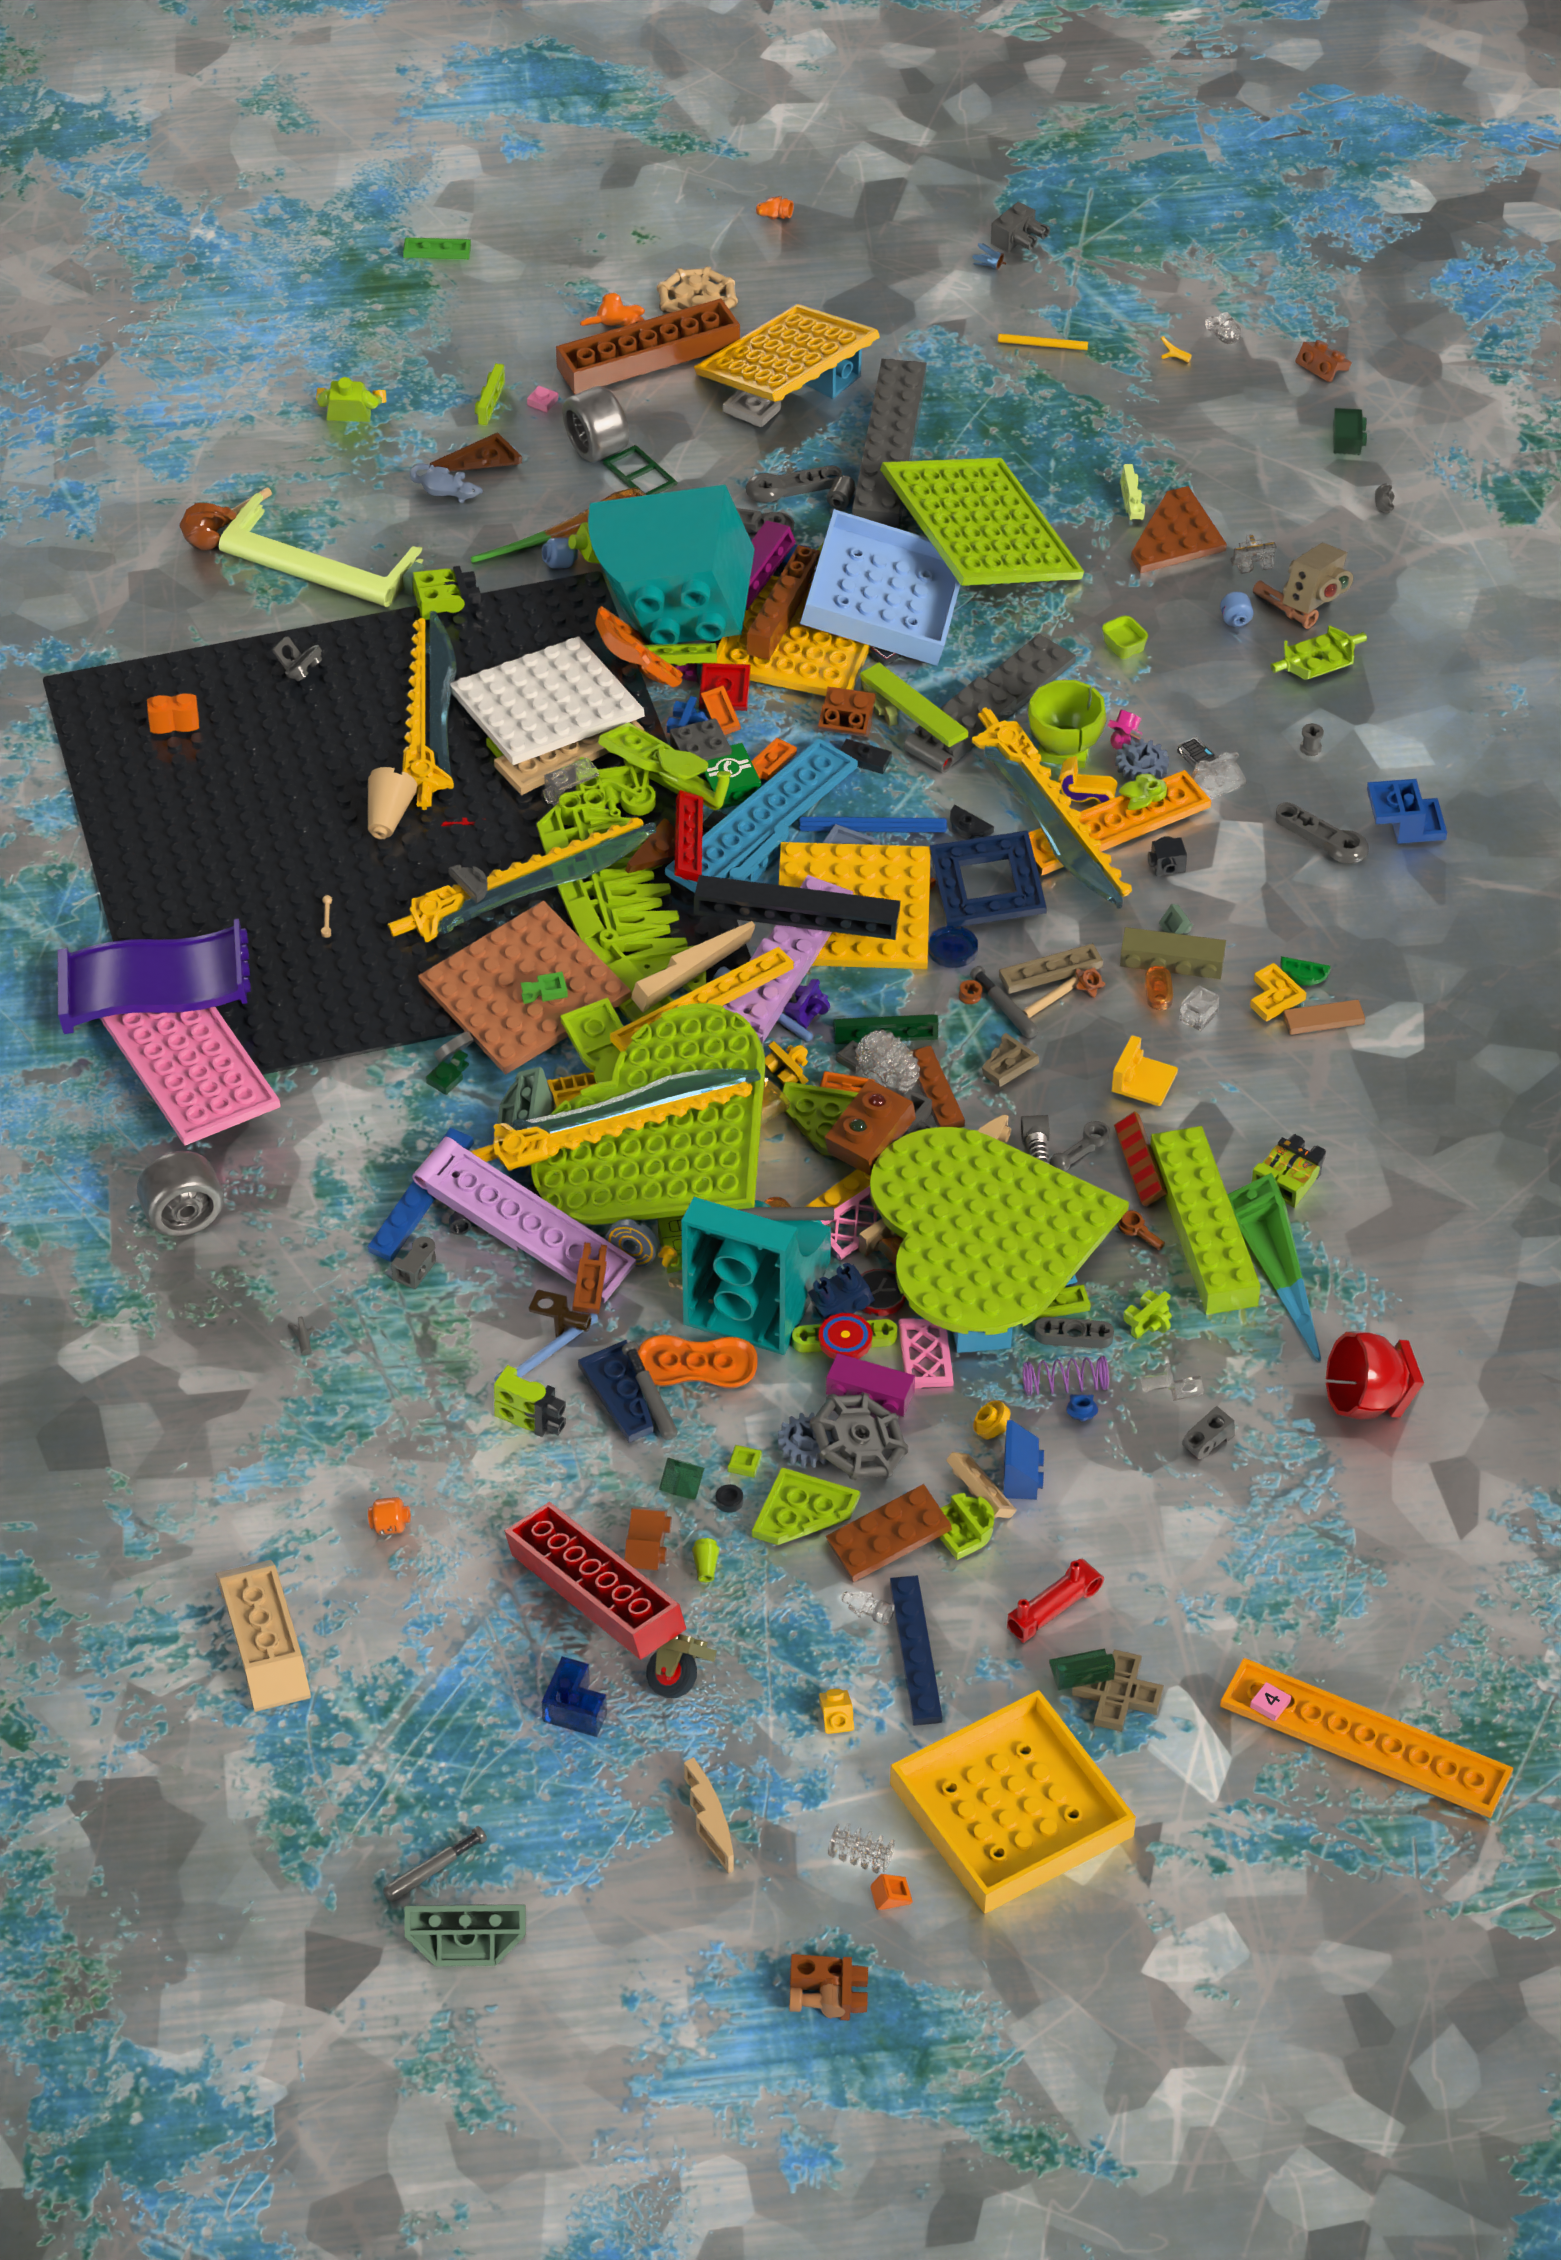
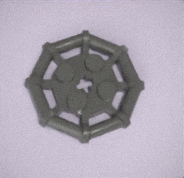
M862 1392L861 1395L843 1396L830 1394L826 1397V1402L816 1416L810 1419V1428L814 1431L820 1450V1458L822 1460L826 1459L848 1474L849 1479L857 1480V1478L868 1477L887 1479L893 1475V1470L903 1455L908 1453V1445L904 1442L898 1423L899 1416L896 1413H891L869 1398L867 1393ZM845 1406H858V1408H846ZM832 1411H835L839 1416L836 1421L827 1419ZM871 1412L877 1416L876 1419L870 1416ZM886 1427L889 1428L892 1438H889ZM825 1430L831 1431L834 1443L829 1445ZM856 1431H859L860 1435H865L863 1439L859 1438L855 1434ZM884 1448L892 1450L887 1460L882 1455ZM874 1461L877 1466L861 1467V1462Z

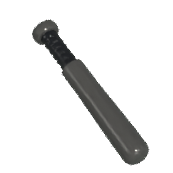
M977 966L973 968L970 972L971 978L978 981L988 991V995L1026 1038L1031 1039L1035 1037L1038 1033V1028L999 986H995L986 976L983 967Z
M629 1342L622 1347V1352L628 1356L634 1368L637 1382L662 1438L671 1440L677 1436V1428L649 1371L645 1370L637 1352L639 1349L637 1343Z
M479 1826L473 1828L472 1833L462 1839V1841H459L454 1846L446 1847L386 1885L383 1889L385 1897L391 1902L398 1900L442 1868L455 1861L457 1856L473 1847V1845L486 1842L487 1836Z

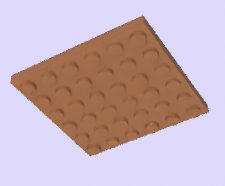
M545 901L540 902L418 975L421 985L465 1032L469 1031L474 1042L505 1075L568 1037L561 1023L560 1015L608 998L613 1008H616L632 996L631 990ZM563 972L568 991L567 998L542 1002L541 996H538L535 1001L523 1004L521 983L537 982V976Z

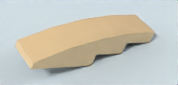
M693 1757L684 1762V1779L691 1787L690 1805L697 1813L696 1831L726 1871L730 1873L734 1871V1854L729 1827L721 1803L708 1777Z

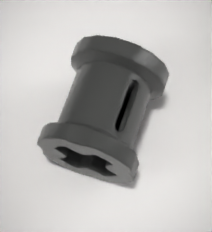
M1310 723L1302 728L1303 741L1300 743V750L1307 756H1316L1322 750L1320 739L1323 737L1324 730L1320 725Z

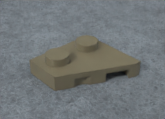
M1007 1033L1003 1034L1001 1037L1002 1043L999 1048H994L991 1058L982 1067L983 1076L998 1087L1003 1086L1039 1064V1056Z

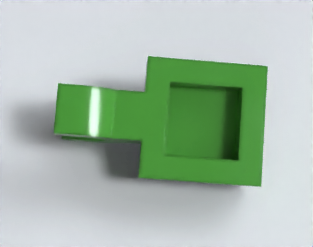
M563 972L537 976V982L521 983L523 1004L535 1001L538 996H541L542 1002L568 997Z

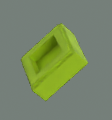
M735 1445L728 1464V1472L755 1478L762 1458V1450Z

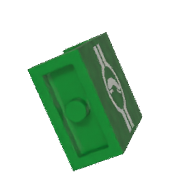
M743 743L730 745L732 749L731 755L707 760L708 769L703 774L713 792L716 791L718 784L717 773L720 771L731 773L725 800L720 809L742 804L761 788V780Z

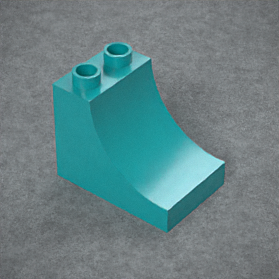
M693 1197L681 1220L683 1325L722 1337H738L750 1342L755 1347L785 1355L792 1341V1332L800 1325L811 1302L807 1292L814 1288L813 1283L816 1280L820 1284L819 1278L824 1276L831 1261V1227L824 1225L821 1221H774ZM755 1200L754 1207H771L763 1201ZM713 1299L714 1302L708 1303V1300Z

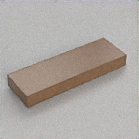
M1359 1000L1284 1010L1283 1015L1290 1035L1365 1024V1016Z

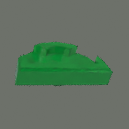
M1282 956L1280 960V969L1299 985L1311 986L1319 984L1327 979L1331 971L1330 965Z

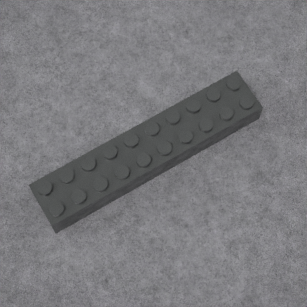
M881 359L852 515L897 529L900 528L904 503L880 471L882 462L912 461L926 386V362Z

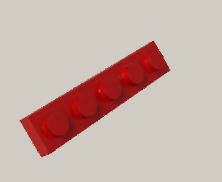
M682 790L679 791L676 797L675 876L697 882L699 875H702L703 797Z

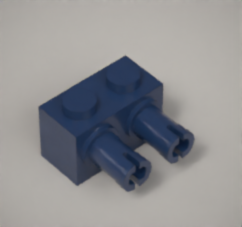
M844 1263L843 1270L841 1266L837 1268V1275L830 1279L826 1277L819 1278L821 1283L819 1284L816 1280L813 1283L814 1288L807 1292L814 1308L823 1321L835 1314L855 1313L858 1310H863L875 1301L868 1284L854 1264Z

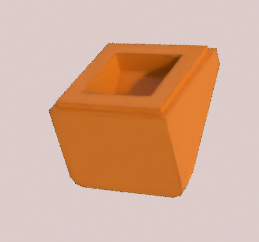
M880 1874L871 1884V1891L877 1910L910 1905L913 1902L906 1877Z

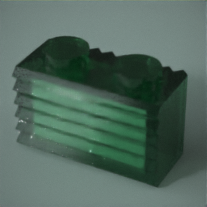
M1334 409V454L1343 453L1345 455L1348 453L1350 455L1352 453L1353 455H1360L1362 446H1366L1367 432L1363 431H1366L1367 418L1362 417V409Z

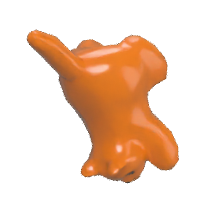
M608 293L602 297V303L598 308L597 316L585 318L580 322V325L586 326L602 323L608 326H627L645 321L641 317L645 310L635 304L624 306L618 294Z

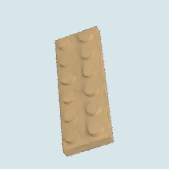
M636 720L629 722L644 731V728ZM615 728L512 765L506 756L503 755L494 759V766L523 795L576 769L575 761H579L580 757H584L585 760L591 762L609 753L607 748L601 746L598 742L600 735Z

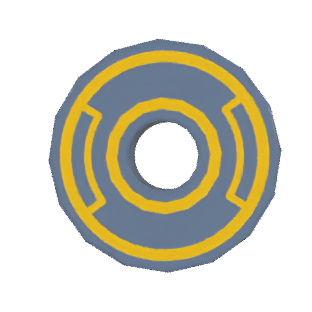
M622 1219L613 1223L606 1235V1240L636 1259V1267L650 1264L658 1253L659 1242L649 1227L641 1224V1226L635 1224V1220ZM628 1240L634 1241L637 1245L631 1244Z

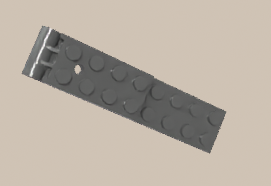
M1036 635L983 679L978 676L940 708L968 730L967 738L948 747L919 725L915 728V733L910 734L905 740L904 750L942 773L947 772L954 763L976 746L972 743V737L978 736L987 730L978 717V713H981L983 708L991 709L999 722L1006 721L1030 701L1039 687L1054 681L1076 662V655L1044 636Z

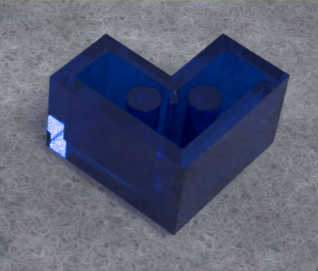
M561 1657L541 1702L542 1720L549 1724L597 1737L607 1716L606 1694L588 1689L590 1685L588 1663Z

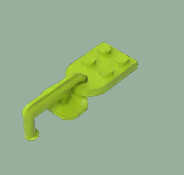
M629 722L600 735L598 744L607 748V751L617 754L626 759L629 764L648 771L658 772L667 784L679 791L682 790L702 796L703 805L712 810H719L723 806L729 786L730 772L720 771L717 773L718 784L716 791L713 792L691 779L708 769L707 761L691 752L674 750L668 744Z
M605 998L560 1015L561 1023L582 1062L594 1071V1078L597 1084L612 1081L613 1071L621 1052L610 1041V1034L624 1026L609 999Z

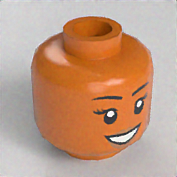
M399 1497L377 1499L374 1501L373 1506L368 1508L369 1526L371 1529H375L379 1535L400 1534L405 1530L406 1523L411 1521L409 1506H404L403 1501Z

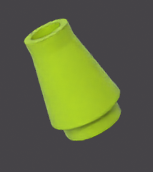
M710 1538L698 1539L692 1547L697 1579L704 1583L714 1581V1573L720 1551L717 1542Z

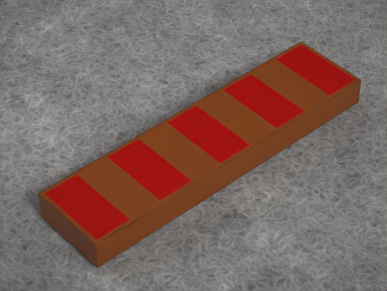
M1134 1111L1114 1124V1128L1140 1202L1147 1207L1166 1195L1167 1191L1140 1115Z

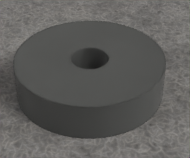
M469 1031L464 1032L436 1050L434 1055L439 1063L451 1058L458 1050L465 1049L474 1039Z

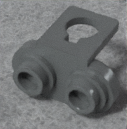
M288 636L284 637L272 650L286 669V676L296 681H300L308 675V666L313 667L322 660V649L319 645H315L301 654ZM283 646L290 648L293 661L283 656Z

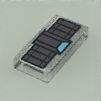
M1197 736L1177 746V753L1207 780L1227 770V764Z

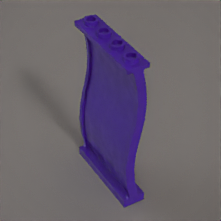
M234 919V926L198 937L113 941L89 946L72 953L68 951V948L58 949V1017L63 1033H74V1026L111 1015L196 1011L220 1006L241 999L242 1004L247 1003V993L251 992L249 977H246L250 976L247 961L249 959V952L246 944L248 943L246 928L241 929L239 919Z

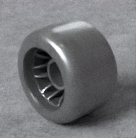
M595 386L569 397L564 402L562 407L564 426L573 447L583 459L589 462H596L622 451L628 445L629 427L626 416L619 401L609 389L603 386Z
M177 1151L155 1159L143 1170L137 1182V1196L147 1221L153 1229L166 1236H187L203 1230L217 1218L223 1207V1191L212 1165L205 1157L195 1152Z

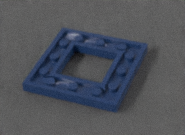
M1028 830L930 845V855L947 929L1047 913ZM1008 859L1016 892L967 899L960 867Z

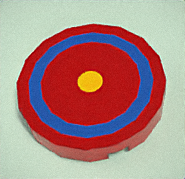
M839 1313L824 1320L819 1328L818 1340L821 1350L830 1358L835 1359L837 1353L860 1359L868 1353L872 1346L873 1331L870 1324L864 1318L853 1313Z

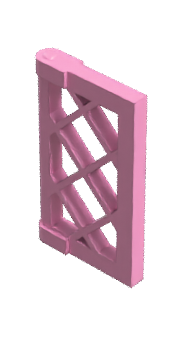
M870 1186L834 1209V1220L821 1221L824 1225H828L831 1222L835 1223V1232L831 1233V1253L839 1261L859 1248V1237H856L857 1226L868 1228L877 1221V1213L879 1212L875 1211L873 1206L859 1204L870 1197ZM850 1209H855L854 1220L839 1218ZM859 1210L874 1212L873 1223L858 1221ZM839 1223L853 1225V1236L838 1234ZM837 1240L850 1241L852 1243L842 1249L837 1244Z
M905 1318L898 1320L904 1372L912 1374L911 1369L914 1368L923 1374L922 1377H915V1389L924 1387H953L954 1381L947 1330L925 1319ZM938 1329L939 1338L929 1333L928 1330ZM907 1330H916L918 1332L911 1339L907 1337ZM921 1336H925L933 1342L927 1349L915 1343ZM910 1346L921 1353L914 1360L910 1359ZM936 1346L941 1347V1360L930 1353ZM924 1357L936 1363L929 1371L918 1364ZM939 1367L943 1368L944 1376L936 1377L933 1375Z

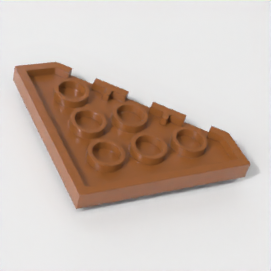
M1185 486L1166 492L1133 548L1131 560L1141 574L1225 552L1227 544L1190 487Z

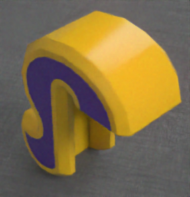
M1077 756L1069 757L1063 762L1058 782L1061 783V794L1070 797L1071 801L1086 802L1096 799V805L1115 798L1118 785L1117 781L1111 776L1078 774Z

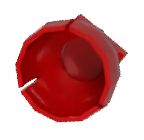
M1349 1331L1345 1332L1335 1341L1328 1357L1325 1379L1356 1383L1326 1382L1328 1400L1337 1415L1362 1420L1377 1418L1388 1410L1391 1417L1400 1418L1424 1384L1409 1340H1399L1393 1346L1383 1336L1369 1332Z

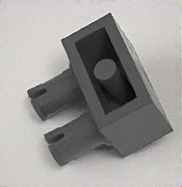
M1017 202L992 222L991 244L1006 252H1010L1018 244L1028 250H1032L1037 244V237L1030 234L1032 233L1041 239H1045L1050 233V226L1035 220V209Z

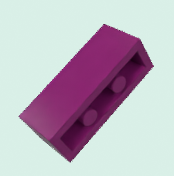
M837 1353L826 1377V1395H861L864 1392L869 1394V1398L891 1413L904 1417L915 1392V1375Z

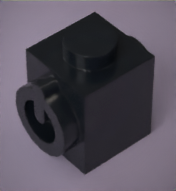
M1164 836L1156 841H1152L1151 852H1148V863L1150 867L1153 866L1156 876L1186 872L1187 853L1181 837L1172 838Z

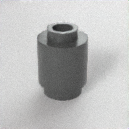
M845 475L836 478L827 494V502L836 509L846 508L855 492L854 480Z

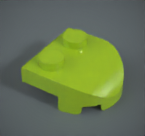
M965 1493L951 1496V1503L940 1509L951 1523L952 1530L939 1538L955 1559L959 1560L981 1549L989 1542L994 1528V1511L990 1503L981 1496H978V1499L966 1497Z

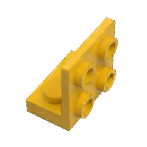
M1131 1035L1113 1070L1112 1092L1161 1106L1178 1073V1068L1143 1057L1144 1050L1140 1049L1141 1038Z

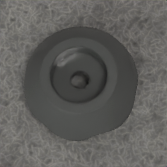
M1387 483L1375 490V504L1380 511L1390 513L1394 509L1392 502L1395 495L1391 491L1392 485H1387Z

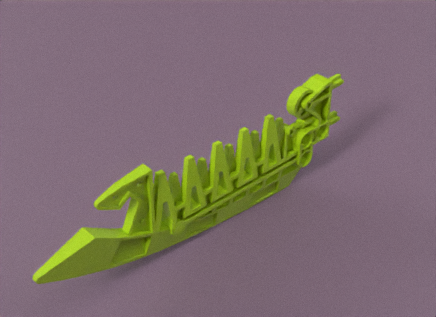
M580 757L579 761H575L577 770L576 791L562 794L559 802L537 823L545 854L547 855L553 847H560L561 849L568 847L572 840H587L591 833H606L611 825H626L631 818L621 817V811L616 808L617 803H621L622 808L632 815H645L651 812L655 807V791L649 785V771L629 764L626 759H624L625 766L591 770L589 760ZM563 824L573 825L574 828L565 830ZM653 830L633 832L550 867L577 935L632 993L637 981L667 969L671 956L694 947H687L686 938H655L669 934L670 926L666 924L679 920L677 910L646 911L662 906V900L658 897L671 893L669 883L638 884L654 879V873L651 870L662 867V865L632 873L625 871L628 861L651 835ZM582 860L584 861V863L579 864V865H576V862H575V861H582ZM582 878H589V881L583 883ZM589 896H594V900H590ZM640 951L627 956L623 954V952ZM706 971L682 987L690 993L705 985ZM668 995L644 1012L640 1010L631 998L618 1007L630 1023L667 1005L674 1001V999Z

